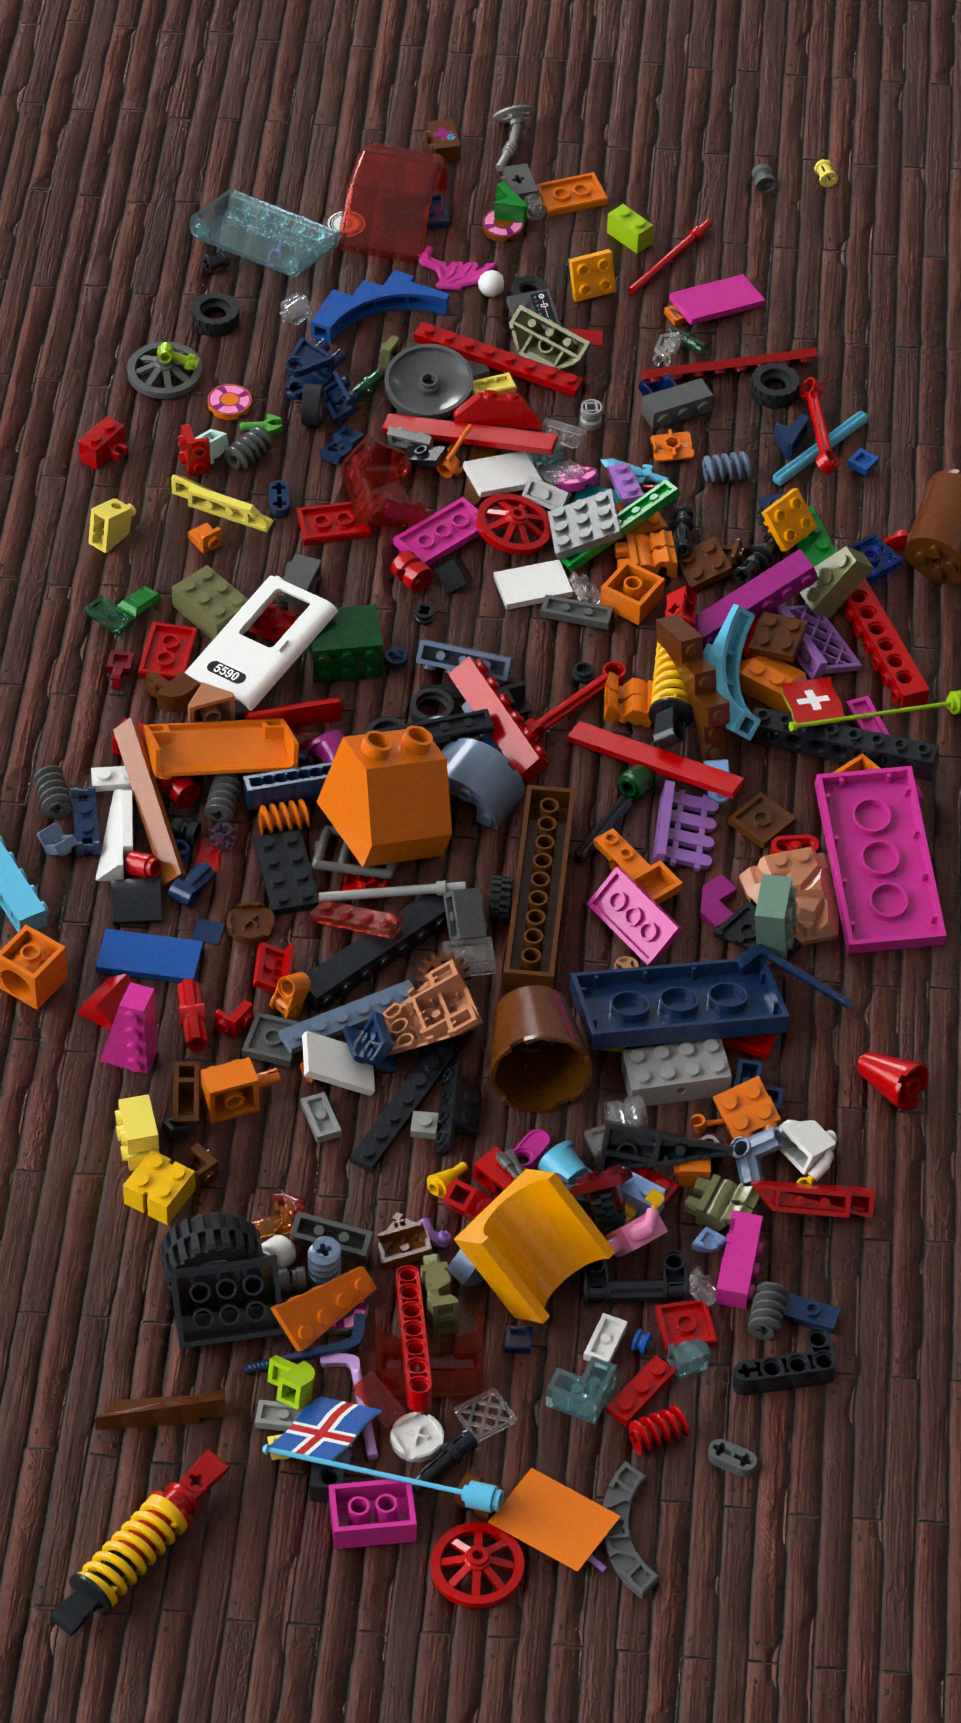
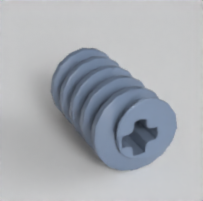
M744 451L739 452L738 456L733 452L730 453L729 457L724 453L720 458L717 454L713 455L712 459L708 455L703 458L702 467L705 482L710 477L712 483H715L717 476H719L721 482H724L725 475H728L729 480L733 481L734 474L737 475L739 480H742L743 473L746 474L747 479L751 478L750 458Z
M318 1237L313 1245L309 1247L308 1281L313 1288L341 1275V1246L332 1237Z

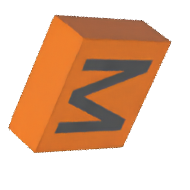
M674 304L664 308V314L674 326L688 322Z

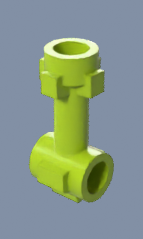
M168 342L162 343L157 349V355L162 363H169L171 360L185 364L184 369L195 370L198 365L199 358L195 354L190 353L186 356L173 351V346Z

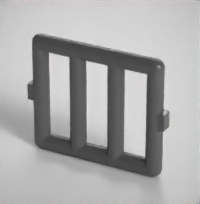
M327 825L323 828L319 841L315 842V855L312 867L316 870L392 879L397 863L400 864L401 862H390L386 865V869L347 864L351 850L345 842H343L338 862L323 861L330 837H341L334 826Z

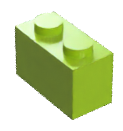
M622 204L608 213L607 233L638 254L652 245L653 224Z

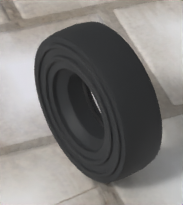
M525 275L518 277L512 282L510 296L522 294L521 291L524 289L538 291L548 289L549 287L544 279L534 275Z

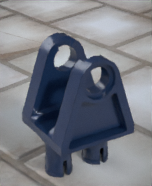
M302 337L285 362V372L291 374L285 386L286 396L292 400H302L306 383L321 384L325 387L333 382L334 375L332 372L335 371L337 366L347 360L345 352L337 349L333 354L328 353L330 350L328 341L325 340L324 342V339H320L314 344ZM293 387L302 388L301 390L295 392L290 390Z

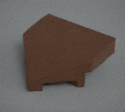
M396 1212L392 1217L393 1222L390 1226L377 1235L380 1240L378 1248L384 1270L423 1259L425 1255L434 1254L430 1234L425 1229L423 1222H413L404 1218V1215Z

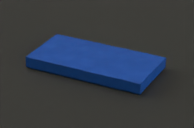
M106 929L96 963V972L114 975L127 973L130 977L181 983L183 979H193L195 981L203 950V941Z

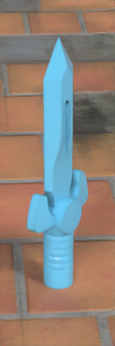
M613 458L600 459L606 468L617 463H625ZM630 464L639 485L650 481L660 484L665 479L670 481L668 477L653 473L652 465L643 464L642 470L640 467Z

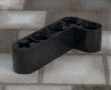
M822 1328L811 1329L806 1336L805 1352L745 1360L737 1363L734 1368L732 1382L734 1391L740 1395H754L830 1383L835 1374L836 1356L829 1333Z

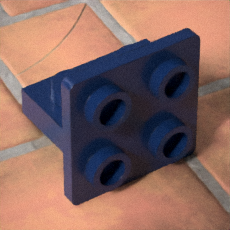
M374 1011L363 1030L347 1025L343 1028L351 1056L356 1062L370 1064L383 1071L396 1072L398 1066L394 1055L386 1057L392 1050L393 1042L383 1014Z

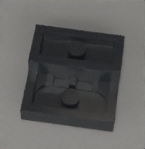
M160 877L111 880L113 925L162 923Z

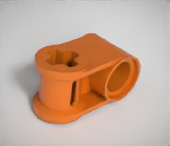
M297 972L280 978L269 1006L273 1010L277 1009L286 1019H296L302 1011L303 1003L311 986L307 974Z

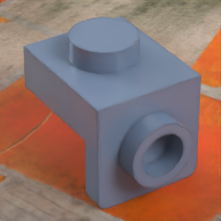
M53 823L37 833L47 855H59V857H62L72 851L71 847L78 844L74 835H64L58 823Z

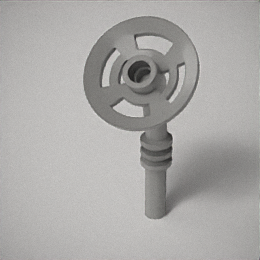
M515 105L504 108L494 114L495 121L510 123V126H513L510 139L502 149V155L495 168L497 171H503V167L506 166L509 158L513 157L516 152L522 120L529 117L535 111L532 105Z

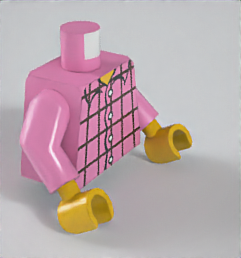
M655 1188L650 1190L645 1200L652 1205L650 1208H647L645 1214L634 1218L637 1212L636 1209L628 1202H625V1224L606 1234L607 1241L615 1250L613 1255L618 1258L668 1232L659 1215L660 1211L657 1210L664 1201L663 1193Z

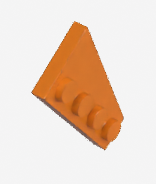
M357 1267L331 1279V1281L312 1288L306 1293L296 1295L282 1304L270 1307L295 1349L303 1351L375 1291L377 1287L365 1267Z

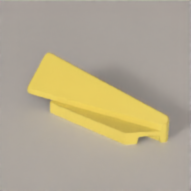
M178 475L171 477L172 494L187 498L189 507L264 532H268L274 523L273 519L261 514L252 504L222 495L186 477Z

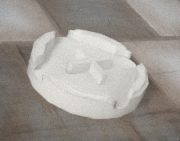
M421 1412L404 1414L395 1421L391 1430L390 1443L393 1451L400 1458L409 1462L421 1463L431 1460L442 1449L444 1430L441 1423L434 1416L429 1414L428 1416L421 1415Z

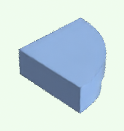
M706 1226L692 1243V1249L704 1253L718 1251L726 1246V1237Z

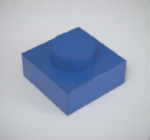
M860 448L848 460L847 467L867 476L878 465L879 457Z

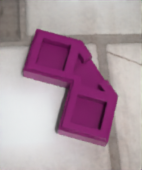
M722 874L704 884L702 890L700 918L714 931L734 914L723 902L737 894V888Z

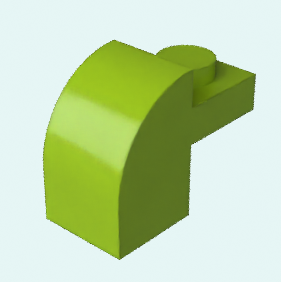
M278 1355L270 1358L267 1382L278 1387L276 1400L296 1410L307 1405L313 1396L314 1368L306 1361H302L297 1365Z

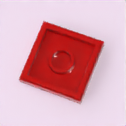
M706 1298L655 1305L654 1311L665 1354L717 1347L718 1340Z

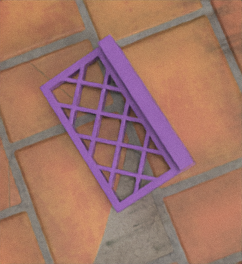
M782 603L770 612L793 618L796 616L815 625V627L808 625L806 632L811 633V636L805 633L795 657L810 679L821 678L822 674L860 671L862 664L827 617L813 612L808 605L786 606L785 603ZM807 613H814V615H815L817 618H815V617H813V616H811V615H809V614H807ZM817 627H820V628L826 630L828 633L817 629ZM815 635V636H817V637H820V638L826 640V643L823 642V641H821V640H819V639H817V638H815V637H813V636ZM829 642H830V643H833V644L837 645L840 649H838V648H836V647H834V646H832V645H830V644H828V643H829ZM825 650L828 651V652H830V653H832V654H834V655H836V656H838V657L836 658V657H834V656H831V655L825 653ZM840 657L849 661L850 663L840 660Z

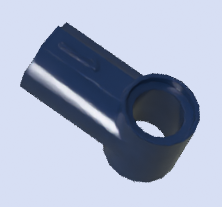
M199 863L183 879L177 878L172 883L168 892L169 897L188 908H193L200 899L201 892L216 878L215 872L207 863Z

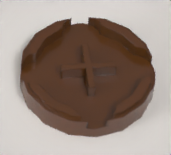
M244 902L236 905L235 909L230 910L227 914L226 928L228 934L235 941L254 945L264 942L274 933L275 916L270 908L268 910L260 902Z

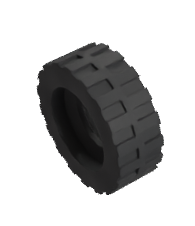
M209 292L208 294L201 295L199 298L197 297L195 302L192 303L191 308L192 326H194V329L199 334L206 335L207 337H224L229 333H233L238 328L240 322L238 302L232 296L220 292ZM222 311L226 313V316L212 319L206 317L205 313Z
M767 363L766 365H761L752 374L751 396L761 406L770 409L786 408L789 405L791 406L798 398L800 377H798V373L792 367H788L786 364ZM775 381L785 384L786 388L772 390L765 387L764 384Z

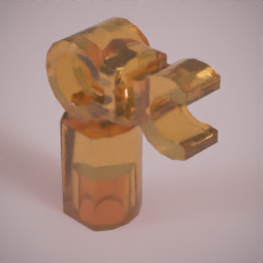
M291 1198L287 1199V1204L284 1206H279L277 1201L273 1203L275 1211L273 1218L266 1216L250 1220L258 1229L260 1238L275 1235L274 1232L276 1231L283 1235L291 1233L294 1224L293 1212L295 1210Z

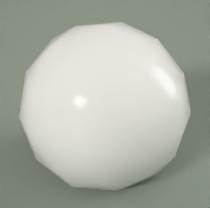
M495 270L484 272L478 280L481 293L486 297L500 295L504 289L503 275Z

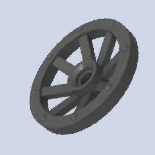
M164 342L151 343L138 349L128 361L127 374L132 387L141 394L157 399L177 398L191 392L200 383L203 372L202 362L198 354L188 346L176 342H168L173 346V351L186 356L192 353L199 358L198 365L190 378L179 369H184L185 364L171 360L169 363H162L158 355L150 356L156 354L158 347ZM140 362L150 363L136 369ZM153 371L145 383L138 378V376ZM175 375L183 384L172 387L171 376ZM158 377L164 378L165 388L153 387Z

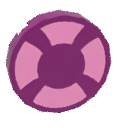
M589 466L564 470L554 477V485L567 492L581 491L586 489L585 485L590 484L594 486L599 481L598 470Z

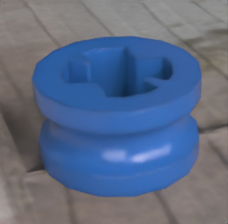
M640 1328L633 1339L631 1351L639 1350L641 1355H645L652 1341L653 1334L651 1332L645 1334L644 1330Z

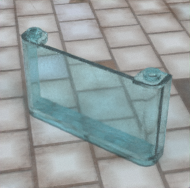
M231 188L192 215L190 219V231L195 238L291 277L300 275L337 247L341 233Z

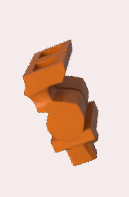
M661 530L659 533H651L650 536L644 534L633 536V534L626 535V542L614 543L615 558L627 557L625 559H617V569L625 560H628L654 574H657L661 567H665L669 577L677 578L678 562L672 531Z
M609 672L604 687V721H608L611 724L616 722L625 724L629 721L634 725L643 724V727L650 728L651 721L648 713L652 700L653 681L648 680L646 682L642 679L632 678L623 686H618L619 677Z

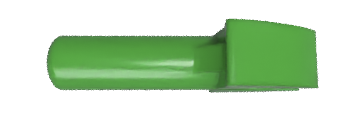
M266 414L265 421L240 423L241 431H249L255 426H260L268 432L269 437L276 436L283 431L282 418L271 414Z

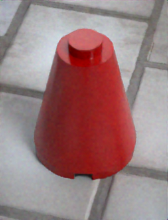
M867 1052L861 1055L857 1062L858 1073L896 1108L903 1111L913 1108L920 1100L917 1098L920 1090L925 1092L927 1088L929 1071L921 1063L874 1052Z

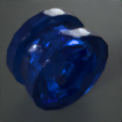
M176 839L175 842L178 850H181L179 854L182 863L190 858V845L183 839Z

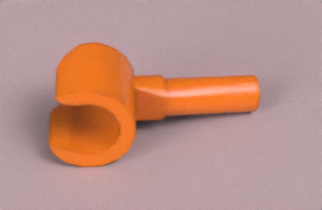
M695 1114L691 1117V1123L694 1125V1131L697 1134L704 1133L707 1127L725 1124L722 1118L705 1120V1117L701 1114Z

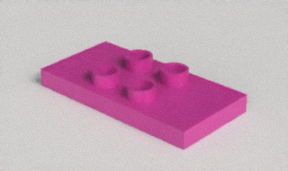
M912 766L817 774L815 790L847 954L944 945L947 935Z

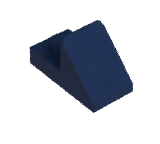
M800 414L797 421H793L790 427L780 423L775 424L774 439L787 460L792 459L807 434L809 416Z

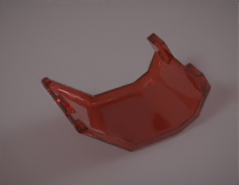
M367 143L358 154L347 185L337 240L340 243V250L355 253L356 246H359L360 254L376 256L377 250H380V257L397 260V253H400L401 261L416 263L417 256L422 254L434 191L445 192L447 189L448 170L444 158L435 153Z

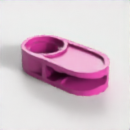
M541 1129L531 1130L513 1149L517 1157L525 1156L529 1158V1162L521 1164L522 1167L533 1169L549 1150L550 1137L547 1132Z

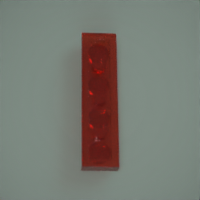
M328 900L320 902L310 913L311 921L315 923L391 939L405 925L403 916Z

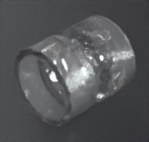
M640 1095L627 1097L623 1103L618 1100L604 1103L605 1121L611 1120L647 1127V1112Z

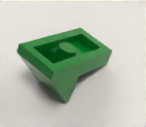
M504 181L498 183L497 194L495 195L494 218L521 223L527 222L528 205Z

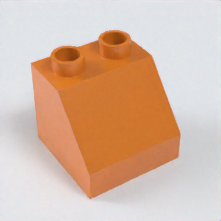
M413 725L401 730L369 731L362 735L342 737L317 803L361 866L369 867L390 862L443 856L452 836L447 758L433 741L432 734L424 727Z

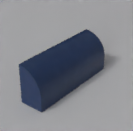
M332 762L243 776L247 812L259 810L261 805H265L268 809L272 803L278 807L280 802L288 805L290 800H293L295 804H297L298 799H303L304 802L318 800Z

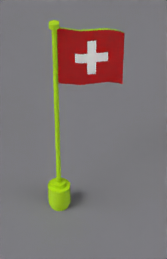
M831 677L783 683L781 688L782 696L792 714L793 722H789L790 731H797V728L946 706L952 714H961V690L951 691L946 698V702L844 716L842 703L832 686Z

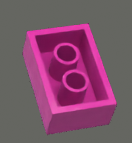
M385 1479L329 1485V1507L334 1549L417 1542V1522L412 1484Z

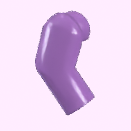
M429 1218L419 1220L423 1222L425 1229L428 1230L432 1246L444 1248L449 1245L451 1234L448 1231H434Z

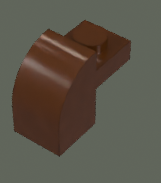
M153 670L146 675L148 693L152 697L157 698V708L165 712H181L188 709L189 702L200 687L198 681L184 672H181L170 682Z

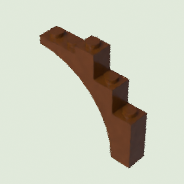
M678 614L656 619L657 641L666 650L675 664L693 709L699 737L701 763L709 760L727 759L726 724L730 723L729 701L716 690V669L703 658V636Z

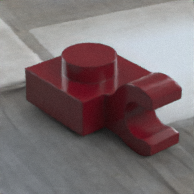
M111 650L107 663V673H111V689L120 690L123 675L131 674L134 663L133 652Z

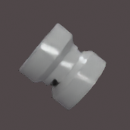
M587 399L582 402L580 409L581 427L586 430L600 428L603 410L601 402L595 399Z

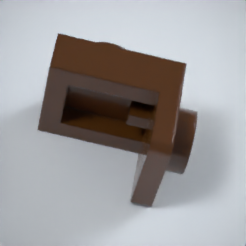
M735 539L734 546L720 545L732 569L735 570L736 567L741 566L742 561L746 559V548H743L741 539Z
M197 1143L190 1148L191 1164L198 1169L195 1172L196 1187L202 1189L206 1185L212 1184L219 1177L218 1161L214 1154Z

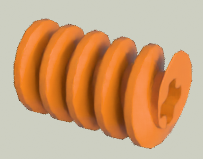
M298 799L297 806L293 800L288 802L287 807L284 802H280L278 809L273 803L269 805V810H267L265 805L260 806L258 824L261 835H264L266 828L270 834L274 833V827L283 832L284 825L288 827L289 831L293 829V824H296L302 830L303 822H306L308 828H310L309 813L303 799Z

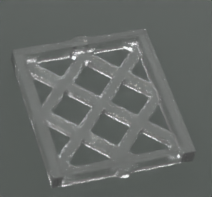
M569 459L537 470L541 478L555 485L586 474V469Z
M495 1387L453 1408V1412L461 1421L463 1427L476 1438L477 1442L518 1422L508 1403L504 1401ZM492 1396H496L500 1404L491 1403ZM488 1397V1401H482V1399ZM472 1405V1409H471V1410H470V1409H465L466 1407ZM476 1405H485V1411H475ZM489 1407L499 1408L498 1414H489ZM502 1409L507 1411L510 1418L501 1416ZM461 1412L470 1414L468 1421L462 1417ZM473 1415L482 1416V1422H472ZM486 1418L496 1419L495 1425H486ZM499 1420L506 1421L505 1423L498 1426ZM470 1426L479 1427V1433L475 1434ZM483 1429H489V1431L482 1434Z

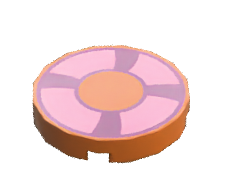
M224 384L217 386L208 395V409L219 419L236 420L243 414L244 416L247 415L252 408L249 391L239 385Z

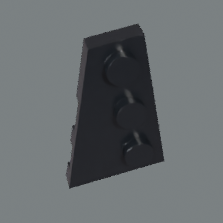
M747 901L714 931V937L745 949L755 946L756 907ZM795 937L793 949H788L787 961L802 948L801 942Z

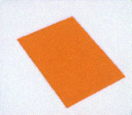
M531 1468L503 1502L500 1511H496L488 1523L578 1572L621 1516Z

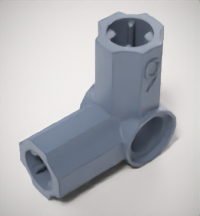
M773 1126L748 1138L740 1136L731 1142L730 1145L734 1147L732 1156L736 1160L740 1183L744 1186H751V1180L764 1181L760 1164L761 1157L783 1148L785 1144L784 1138L777 1127Z

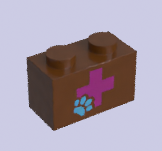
M453 119L428 121V129L424 131L425 142L429 143V155L434 158L435 164L460 162L461 145Z

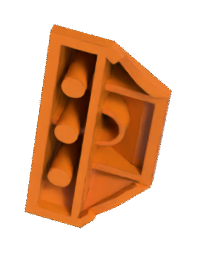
M761 655L741 660L739 671L741 692L779 712L791 714L782 696V684L807 680L806 673L780 659Z

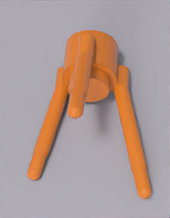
M468 424L456 444L450 443L447 449L448 454L439 467H437L438 472L446 478H451L453 475L458 477L464 471L463 466L459 468L460 461L455 456V453L472 428L471 424Z

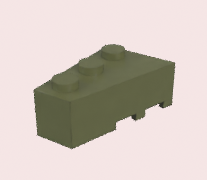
M845 546L814 567L819 580L799 593L813 612L831 618L874 567L864 553Z

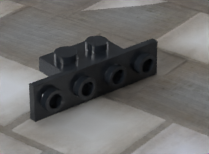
M459 1061L452 1068H448L445 1071L442 1079L444 1082L443 1092L440 1097L442 1106L438 1117L439 1132L435 1140L437 1143L436 1155L438 1156L443 1155L454 1145L455 1131L470 1138L478 1134L482 1093L461 1084L463 1063Z

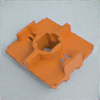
M670 429L668 434L653 435L650 438L656 463L694 458L689 431L672 433Z

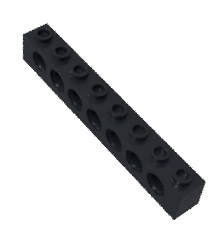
M755 707L753 715L761 719V722L750 743L848 763L863 753L881 769L912 766L914 778L933 781L939 765V745L836 723L797 728V731H790L789 722H793L792 714Z

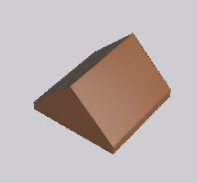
M203 682L188 704L189 723L234 721L235 696L233 692Z

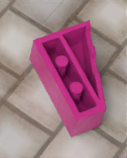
M732 1210L729 1233L726 1237V1247L717 1283L715 1304L746 1309L748 1299L753 1300L756 1284H751L752 1278H758L760 1263H756L757 1257L762 1258L765 1243L760 1241L763 1216Z

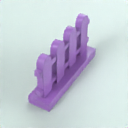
M666 780L660 795L651 865L661 860L662 862H669V866L673 867L676 864L692 867L695 872H699L700 869L708 870L711 867L712 858L707 854H702V852L711 851L715 842L713 838L706 836L705 833H713L717 823L714 819L707 817V815H715L719 805L716 801L709 799L708 795H703V797L685 794V790L679 789V792H675V782ZM683 809L698 812L700 815L683 812ZM681 827H682V828H686V829L695 830V831H698V834H697V833L688 832V831H683V830H680V829H681ZM678 846L696 849V852L680 849Z

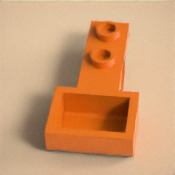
M614 828L594 838L593 845L609 860L611 870L613 871L616 866L622 868L658 905L682 892L683 882L661 860L650 865Z

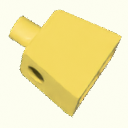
M114 498L91 509L88 543L104 553L109 552L129 534L131 517L136 515L135 507L130 503L124 504Z

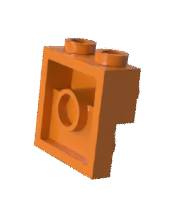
M759 1076L713 1096V1101L732 1140L740 1136L748 1138L773 1126L778 1127L777 1124L781 1123V1118L771 1097L768 1096Z

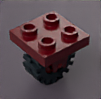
M621 1164L607 1168L600 1175H598L597 1171H592L576 1178L577 1182L570 1186L572 1195L587 1194L594 1215L596 1214V1220L599 1222L600 1228L602 1227L604 1230L625 1224L626 1215L624 1213L625 1207L623 1206L625 1205V1199L621 1185L633 1177L631 1167L622 1168Z

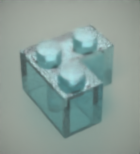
M592 1356L583 1376L557 1367L547 1386L546 1406L596 1424L616 1383L617 1365Z

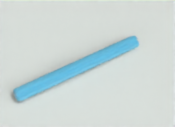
M859 411L830 432L828 435L831 448L865 424L868 415L863 411ZM817 443L773 474V482L781 486L815 461V458L819 455Z

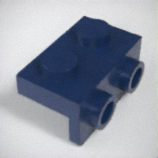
M335 370L332 373L336 380L324 387V401L333 419L339 424L358 412L360 408L356 403L359 400L353 389H349L351 386L349 379L345 374L341 376Z

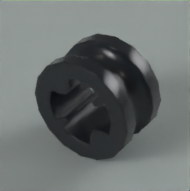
M419 603L414 608L415 622L425 626L433 623L435 618L434 607L429 603Z

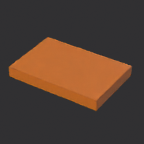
M594 172L536 184L538 198L548 217L608 205V197Z

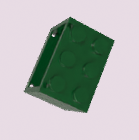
M376 604L338 607L336 615L308 646L313 683L383 677V640Z

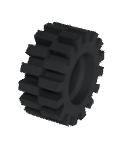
M493 875L489 919L509 921L513 894V877Z

